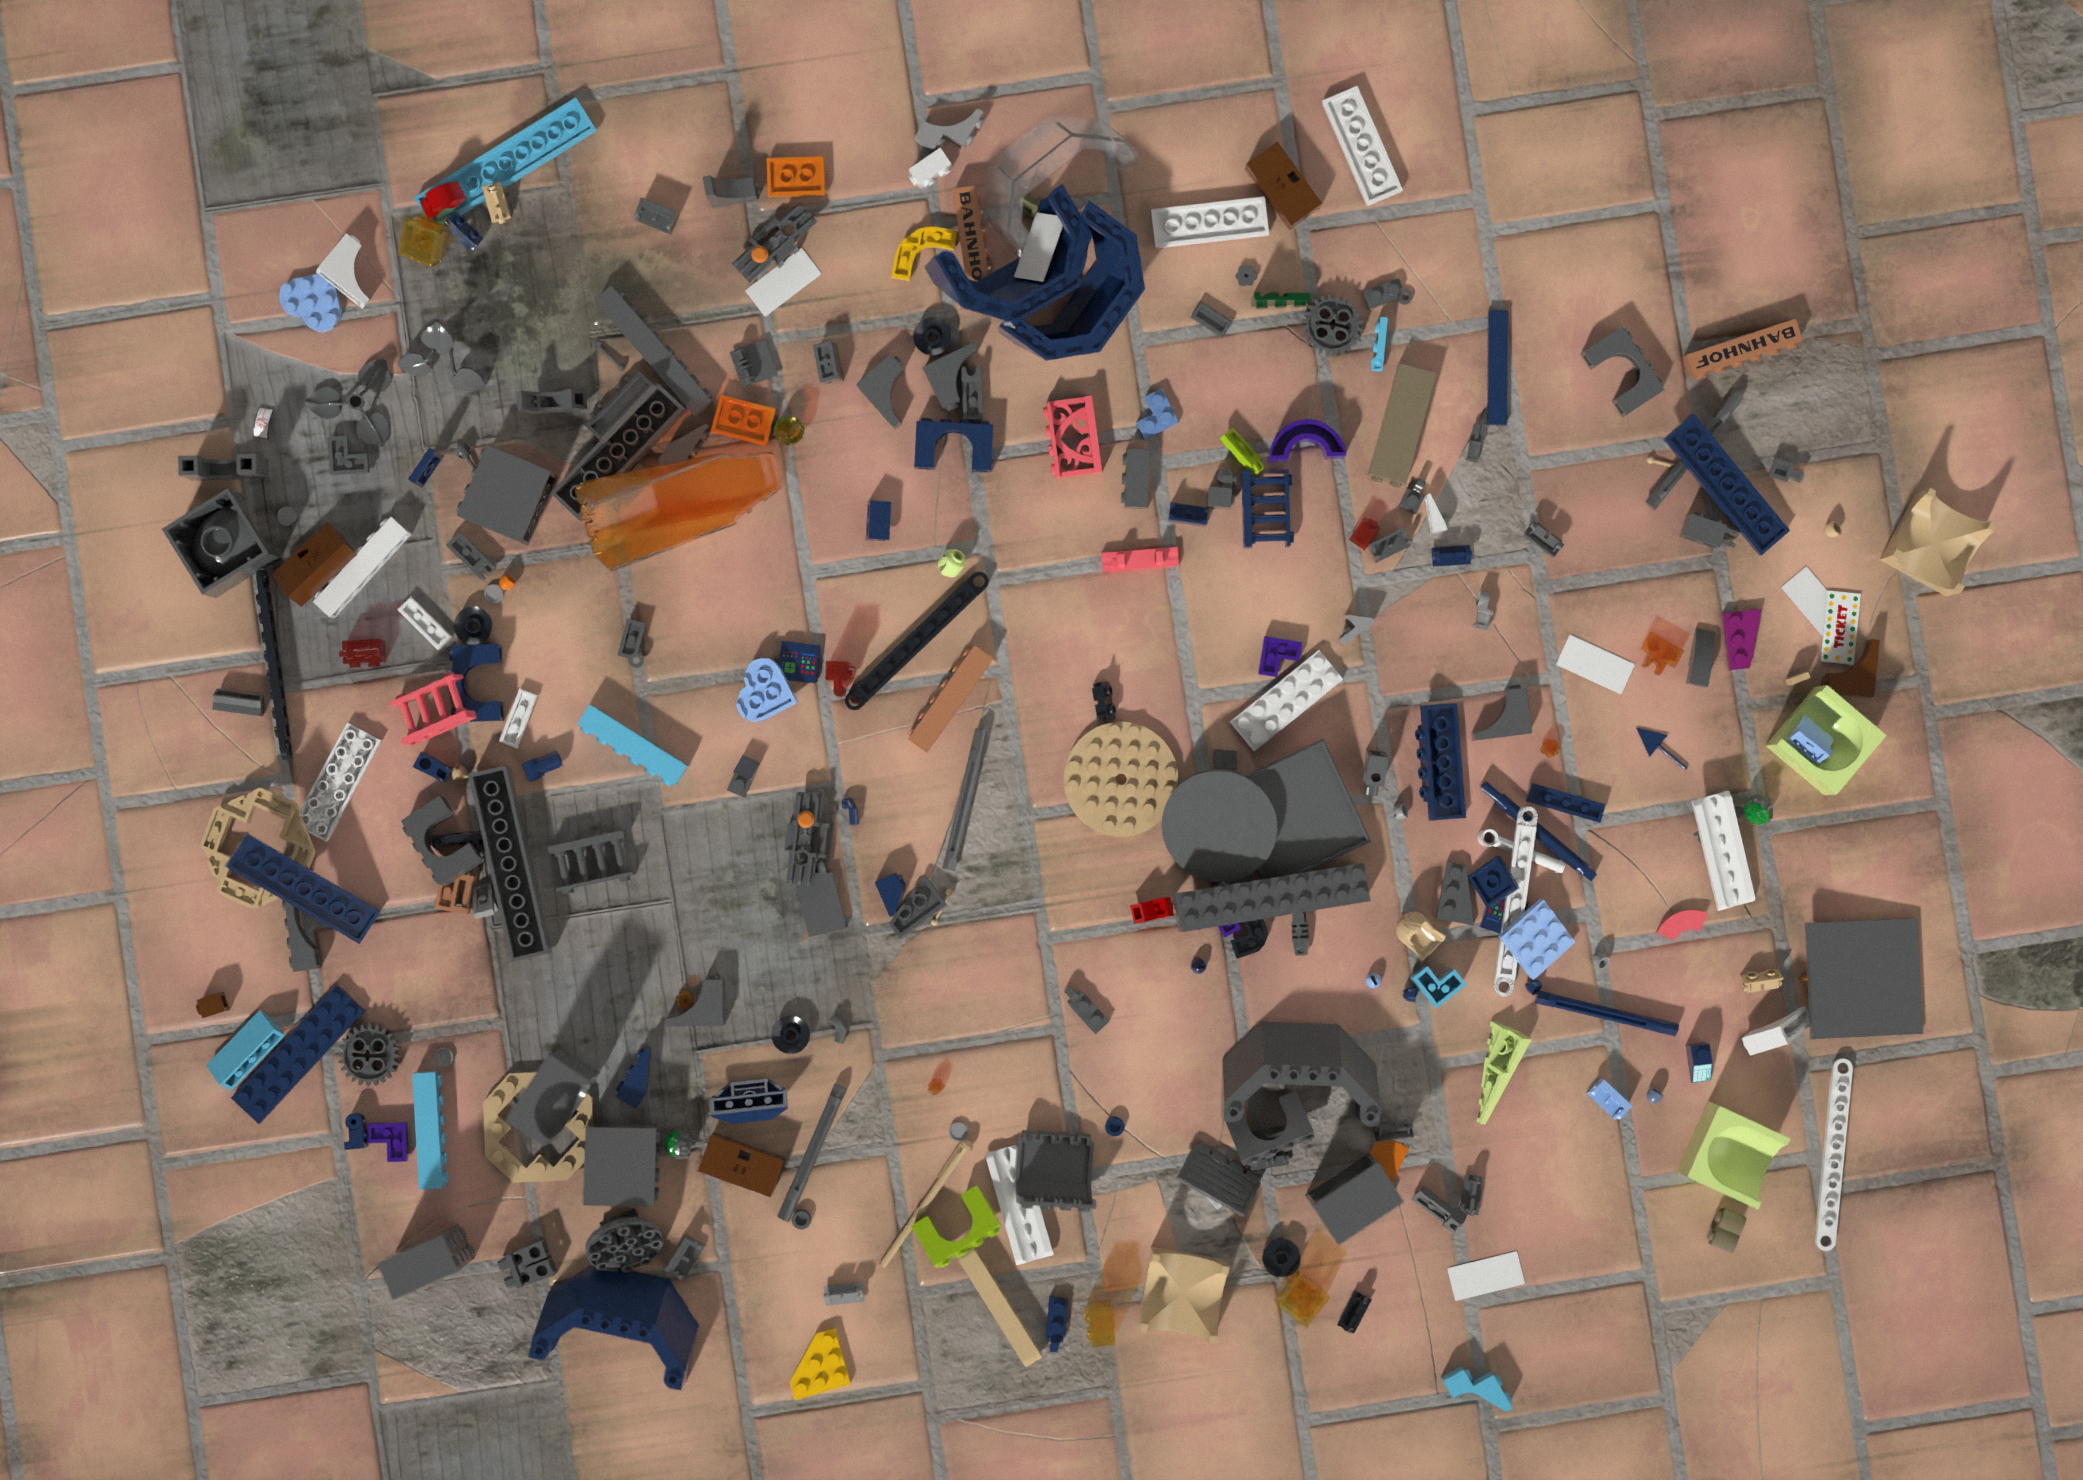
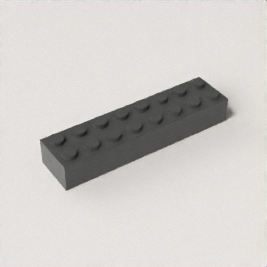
M657 382L653 384L657 389L605 444L599 441L551 492L581 522L687 412Z

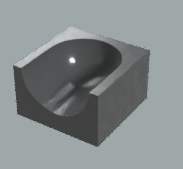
M229 488L162 528L202 595L213 598L219 597L256 574L258 570L264 569L281 558L278 552L264 540L252 523L243 505L245 499L242 494Z
M562 1048L548 1054L505 1121L542 1146H547L560 1136L600 1073Z
M1370 1153L1305 1195L1338 1245L1404 1203V1200L1379 1162Z

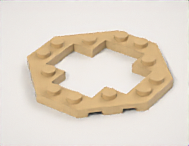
M264 787L257 788L253 792L214 808L200 843L203 852L206 853L208 858L207 863L211 874L216 879L219 894L251 909L259 908L279 899V897L261 887L259 890L230 877L232 870L225 867V864L231 856L220 850L233 817L245 823H250L255 808L263 809L286 820L279 838L296 845L291 856L293 860L310 869L316 853L297 802Z
M537 1072L509 1073L483 1101L485 1157L513 1183L569 1180L584 1164L585 1129L587 1123H594L593 1096L589 1092L577 1108L579 1112L566 1125L579 1140L555 1166L540 1153L527 1167L500 1142L512 1129V1126L499 1113L523 1087L527 1088Z

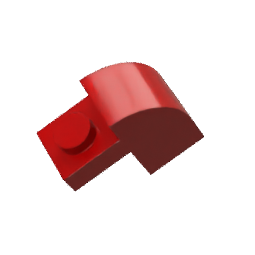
M458 181L449 182L426 192V197L420 204L427 218L434 219L444 209L456 208L466 199V196Z
M1162 897L1130 905L1134 924L1174 916L1170 897Z

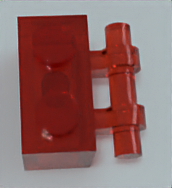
M385 640L342 641V650L339 651L340 658L343 657V664L349 665V668H361V664H368V667H380V663H386Z
M826 661L825 680L833 682V692L836 696H845L846 689L843 687V683H851V679L855 678V667L848 661Z

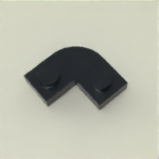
M1264 919L1244 922L1248 934L1230 940L1236 959L1258 952L1265 945L1268 931Z

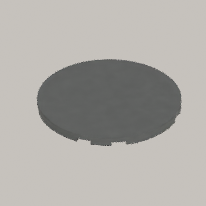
M1212 769L1190 776L1174 789L1163 811L1162 835L1170 855L1185 871L1204 880L1228 882L1250 875L1267 860L1276 842L1278 822L1270 797L1254 780L1235 771Z

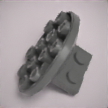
M633 1208L618 1216H613L599 1222L600 1227L589 1236L585 1245L588 1261L597 1267L598 1270L619 1271V1269H622V1272L628 1273L634 1268L648 1265L651 1262V1259L662 1248L663 1235L660 1227L655 1222L640 1218L638 1211Z

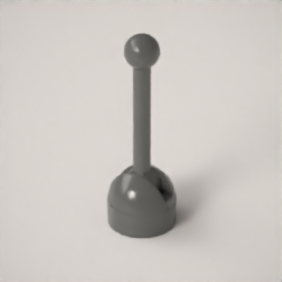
M463 443L453 450L459 458L466 459L472 469L475 467L469 457L471 450L467 443Z

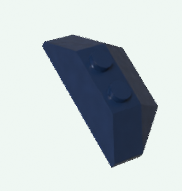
M768 1078L730 1082L710 1098L711 1117L732 1124L772 1120L788 1109L787 1089L782 1088Z

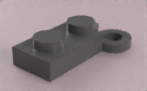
M1399 278L1362 292L1369 310L1396 300L1402 305H1407L1413 298L1411 291L1402 288ZM1402 294H1407L1408 300H1403L1401 298Z
M627 618L618 656L629 658V664L634 668H639L644 663V658L639 654L647 624ZM634 657H639L640 662L638 664L633 663Z

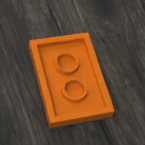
M824 156L766 158L768 198L826 196Z
M720 395L711 432L767 447L776 409Z

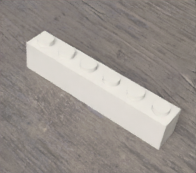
M390 517L383 520L380 524L381 528L376 533L373 532L367 538L368 542L355 551L357 555L338 575H335L328 582L329 585L325 589H321L316 593V599L313 603L330 618H336L412 535L395 518Z

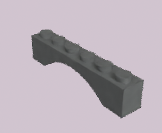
M282 900V907L286 911L287 917L284 920V924L289 933L287 947L291 950V957H289L290 967L293 968V972L321 968L319 949L306 935L301 924L299 909Z

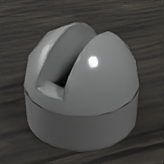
M1404 803L1394 806L1392 813L1396 814L1394 818L1398 820L1408 818V809Z
M1597 953L1596 957L1593 956L1592 961L1594 966L1602 970L1607 967L1610 959L1603 953Z

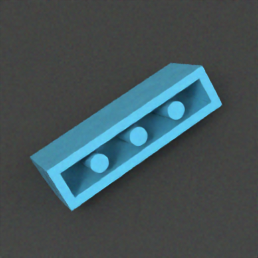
M259 1010L206 1066L219 1085L232 1091L275 1047L285 1034L271 1017Z

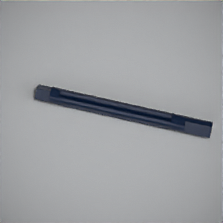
M1485 781L1480 789L1492 798L1499 808L1517 821L1520 807L1504 793L1501 794ZM1523 813L1524 821L1532 819L1528 813ZM1537 822L1535 838L1579 875H1583L1589 881H1592L1597 874L1589 868V865Z
M1538 990L1535 996L1536 1004L1635 1026L1666 1035L1676 1036L1679 1030L1678 1023L1575 1000Z

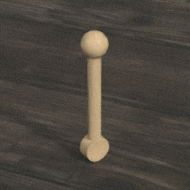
M1652 456L1647 457V462L1649 464L1657 463L1668 467H1673L1675 465L1668 462L1656 460Z
M947 889L945 892V903L947 902L948 898L953 895V891L951 889ZM942 910L931 920L933 926L938 924V918Z

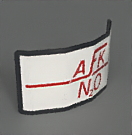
M259 407L254 420V437L269 439V423L274 409Z

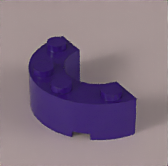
M1312 419L1298 420L1285 426L1273 440L1268 452V462H1287L1293 446L1301 442H1311L1319 446L1325 460L1344 459L1346 457L1345 446L1338 433L1330 428L1329 425Z

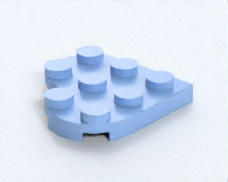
M319 274L296 278L280 287L279 301L286 313L294 317H303L304 322L309 328L318 332H327L334 329L339 318L341 319V306L337 288Z
M756 659L747 666L746 675L744 676L746 687L739 692L738 702H736L738 712L744 719L753 722L763 721L798 703L781 667L773 659Z

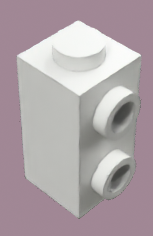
M939 148L909 169L910 176L908 177L914 186L918 185L920 189L923 187L928 188L935 182L934 179L939 176L944 177L950 172V168H952L951 162L942 149Z

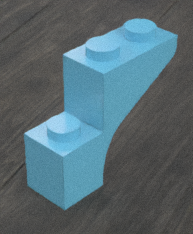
M1460 1366L1441 1377L1453 1398L1463 1393H1475L1504 1411L1513 1409L1510 1404L1513 1402L1507 1391L1503 1392L1500 1387L1503 1385L1498 1375L1494 1376L1491 1371L1472 1381L1473 1377L1468 1369L1464 1371Z

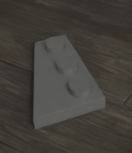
M925 874L889 923L901 940L948 906Z

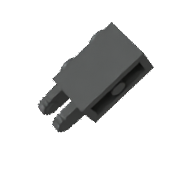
M1698 512L1686 515L1680 534L1681 538L1714 549L1720 548L1721 545L1730 548L1735 547L1734 542L1725 540L1723 537L1724 534L1738 537L1739 532L1727 528V525L1722 524V520L1711 518L1710 520L1704 518L1705 515Z

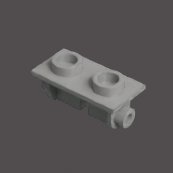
M862 1282L824 1286V1301L826 1305L864 1302Z

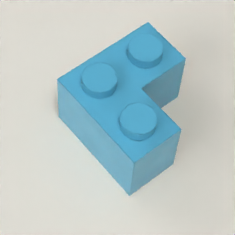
M1426 965L1410 976L1411 980L1436 1009L1467 985L1456 970L1452 968L1438 979Z

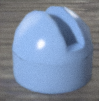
M1369 973L1365 979L1366 984L1371 988L1379 987L1381 984L1380 975ZM1371 976H1374L1376 982L1378 983L1377 985H1374L1372 979L1370 978Z

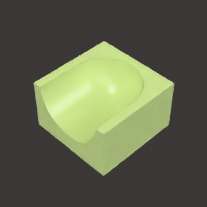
M1825 685L1812 689L1765 746L1823 795H1837L1887 735L1829 686ZM1804 715L1834 738L1833 743L1829 747L1833 751L1830 756L1818 765L1814 764L1787 742V739Z
M1708 1101L1677 1172L1759 1210L1761 1205L1759 1198L1760 1187L1765 1172L1775 1154L1783 1146L1788 1145L1790 1138Z

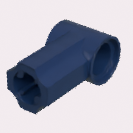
M553 751L540 758L528 760L521 765L529 782L545 776V773L563 766L558 752Z

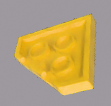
M835 1327L817 1332L790 1380L795 1400L851 1384Z

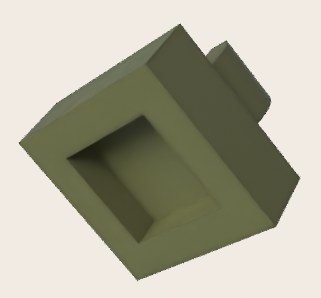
M1030 192L1027 194L1023 193L1017 211L1035 218L1041 203L1040 197L1038 196L1035 199L1030 196Z

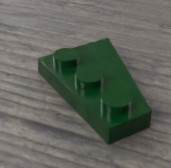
M1254 292L1251 298V307H1256V309H1267V306H1275V308L1280 309L1286 308L1287 305H1294L1297 308L1305 307L1310 302V293H1284L1283 296H1279L1277 292H1270L1260 296V292Z

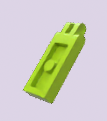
M1231 428L1220 438L1225 447L1234 454L1247 470L1258 474L1264 469L1261 458L1234 428Z

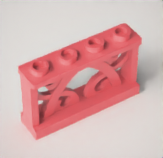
M1092 395L1047 401L1046 407H1043L1044 418H1048L1049 426H1046L1047 437H1051L1052 443L1048 445L1049 456L1054 458V463L1051 464L1052 475H1056V479L1101 474L1102 466ZM1085 403V407L1072 413L1068 406ZM1062 407L1067 410L1069 416L1066 418L1063 413H1060L1061 419L1057 420L1053 415L1055 409ZM1077 418L1078 422L1084 420L1086 422V425L1084 427H1079L1075 420ZM1071 423L1077 431L1085 434L1089 433V438L1079 443L1076 452L1067 447L1061 440L1063 433ZM1053 424L1060 426L1056 434H1054ZM1056 445L1062 452H1064L1061 453L1059 456H1057ZM1083 445H1087L1089 447V451H1083V455H1081V447ZM1072 458L1075 459V465L1071 470L1066 471L1060 466L1062 459L1068 461L1067 465L1071 463ZM1079 461L1093 464V468L1077 470Z

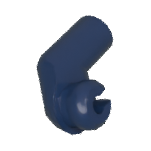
M850 797L848 799L843 798L842 808H849L850 825H858L859 812L854 800Z

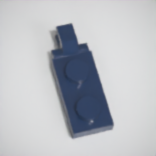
M1049 1296L1046 1341H1051L1050 1352H1058L1059 1342L1064 1341L1068 1298Z

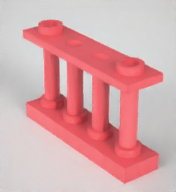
M454 672L443 675V679L409 694H400L395 697L396 700L389 702L390 706L401 707L409 731L407 736L401 738L404 746H414L477 718L475 711L466 710L463 707L455 683L463 679V675L454 674ZM445 686L449 687L456 708L455 715L453 716L447 714L439 690ZM430 693L433 694L440 715L439 722L437 723L431 721L423 697ZM414 700L417 701L425 724L421 730L416 729L408 703Z

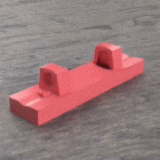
M1178 547L1101 553L1103 572L1179 567Z

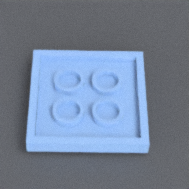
M1541 898L1498 936L1530 979L1533 980L1575 943L1544 899Z

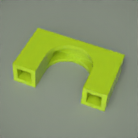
M977 1185L960 1195L972 1216L971 1230L963 1239L959 1241L945 1240L929 1216L924 1217L911 1226L933 1266L937 1268L946 1267L951 1263V1259L962 1257L967 1253V1249L972 1246L974 1248L978 1247L984 1242L983 1239L988 1236L994 1237L1000 1233L999 1229L1003 1228L983 1191Z

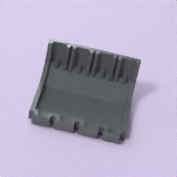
M1022 1130L1021 1137H1017L1014 1172L1016 1202L1022 1208L1032 1209L1033 1205L1040 1206L1041 1209L1051 1210L1052 1206L1059 1207L1060 1210L1070 1211L1071 1207L1078 1208L1079 1211L1089 1212L1090 1208L1096 1209L1097 1201L1092 1198L1091 1191L1094 1142L1091 1141V1135L1077 1133L1076 1140H1074V1133L1058 1132L1057 1139H1055V1132L1039 1131L1038 1138H1036V1131Z

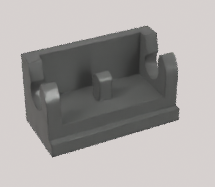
M640 198L634 216H636L635 221L671 235L679 215L676 211Z
M828 341L813 345L820 383L830 384L832 381H844L837 343Z
M1405 528L1368 545L1375 563L1410 547L1411 541L1406 536Z
M687 1235L665 1268V1271L680 1280L685 1279L705 1245Z

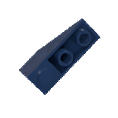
M650 1046L639 1051L636 1056L639 1060L635 1065L632 1064L626 1072L628 1075L625 1082L621 1081L616 1088L618 1093L615 1097L634 1109L638 1107L648 1091L651 1058Z

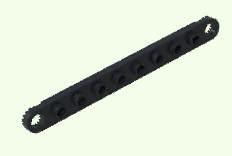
M258 570L256 572L258 588L256 601L260 605L261 610L259 621L260 624H263L261 638L266 646L264 658L268 662L269 668L266 674L268 681L271 682L269 695L274 704V707H272V716L276 719L274 732L279 741L281 757L283 760L292 759L293 750H291L292 746L290 743L291 734L271 589H269L270 583L267 580L269 576L266 570Z
M983 572L972 574L846 695V706L851 710L862 708L987 588L989 584L987 575ZM977 576H981L985 580L984 585L981 587L974 585L973 581ZM853 695H857L860 698V703L857 706H852L849 703V699Z

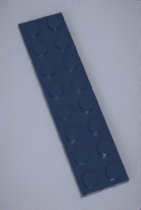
M1694 413L1663 438L1759 556H1762L1790 531Z
M249 833L245 834L225 864V867L358 944L361 943L381 912L369 903Z
M336 985L231 1099L258 1124H261L366 1010L339 985Z

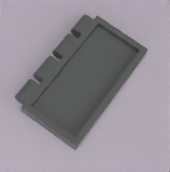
M1199 1141L1197 1146H1192L1176 1179L1244 1217L1261 1184L1258 1181L1260 1175L1250 1169L1243 1173L1245 1166L1232 1159L1227 1164V1156L1217 1150H1214L1211 1155L1209 1153L1211 1147Z

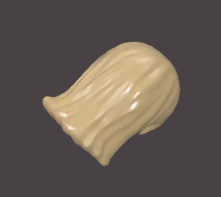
M1417 911L1404 914L1396 925L1398 938L1418 955L1420 962H1423L1424 959L1430 956L1435 948L1446 938V935L1437 931L1427 918Z

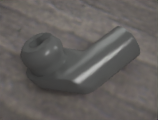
M833 1015L830 1023L837 1030L834 1041L843 1044L848 1031V1025L843 1017Z

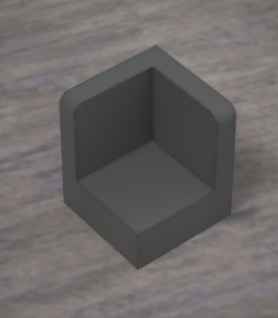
M1214 749L1213 769L1237 770V751Z

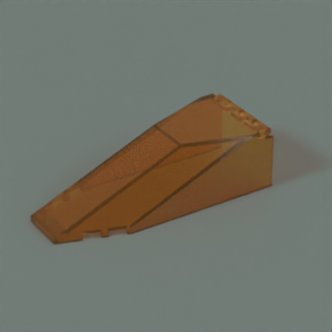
M759 452L713 454L601 477L581 483V487L576 488L575 491L578 502L581 504L580 509L583 520L587 521L585 522L588 537L592 538L590 539L593 553H596L595 558L613 572L735 525L738 518L746 512L748 514L751 513V508L762 500L765 502L782 487L773 453Z

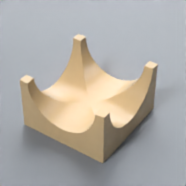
M1928 488L1915 494L1879 560L1947 597L1963 591L1965 586L1962 585V579L1970 560L1984 540L1996 531L1998 525L1993 522L1976 520L1955 511L1937 498L1936 490Z
M1151 1247L1138 1320L1139 1331H1173L1196 1336L1211 1344H1217L1221 1299L1227 1275H1229L1230 1269L1228 1261L1226 1259Z

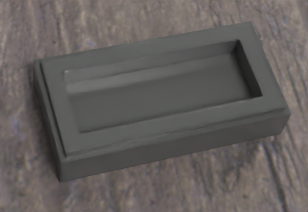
M1202 301L1190 317L1221 339L1233 323Z

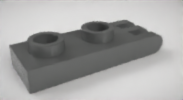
M458 532L446 544L483 582L486 578L481 573L485 572L489 576L491 572L487 567L489 566L492 570L497 568L461 532Z

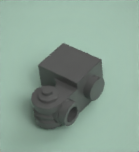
M1222 469L1218 473L1217 480L1222 486L1208 488L1207 508L1230 509L1231 505H1234L1235 493H1232V486H1236V474H1232L1227 469Z

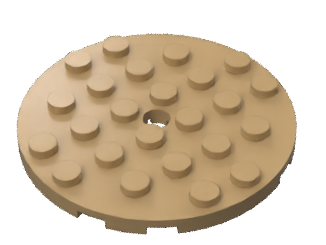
M1130 722L1107 723L1086 733L1071 750L1064 769L1065 794L1073 812L1084 824L1093 830L1116 837L1137 835L1157 825L1162 820L1163 811L1169 796L1179 783L1176 760L1165 741L1152 730ZM1118 774L1126 776L1127 781L1125 784H1117L1115 778Z

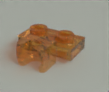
M1649 632L1640 648L1648 653L1642 663V667H1649L1653 662L1656 665L1655 675H1661L1667 664L1673 668L1676 667L1684 653L1683 649L1652 632Z

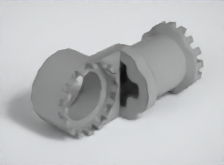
M1479 591L1476 601L1478 615L1476 623L1473 624L1474 628L1490 631L1489 622L1491 615L1494 614V611L1487 610L1489 597H1491L1490 592Z

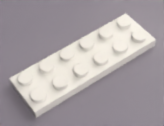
M1358 86L1323 100L1322 105L1366 206L1368 207L1402 192L1403 189Z
M1265 196L1151 209L1155 249L1269 236Z
M1318 650L1230 721V724L1254 752L1340 683L1343 678L1321 651Z

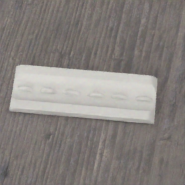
M347 722L300 809L308 833L325 842L330 839L382 740Z
M1724 791L1692 800L1717 911L1755 901L1754 889L1730 792Z
M1016 1144L985 1153L1014 1259L1016 1265L1054 1255L1040 1206L1033 1205L1032 1209L1022 1208L1016 1202L1014 1186Z

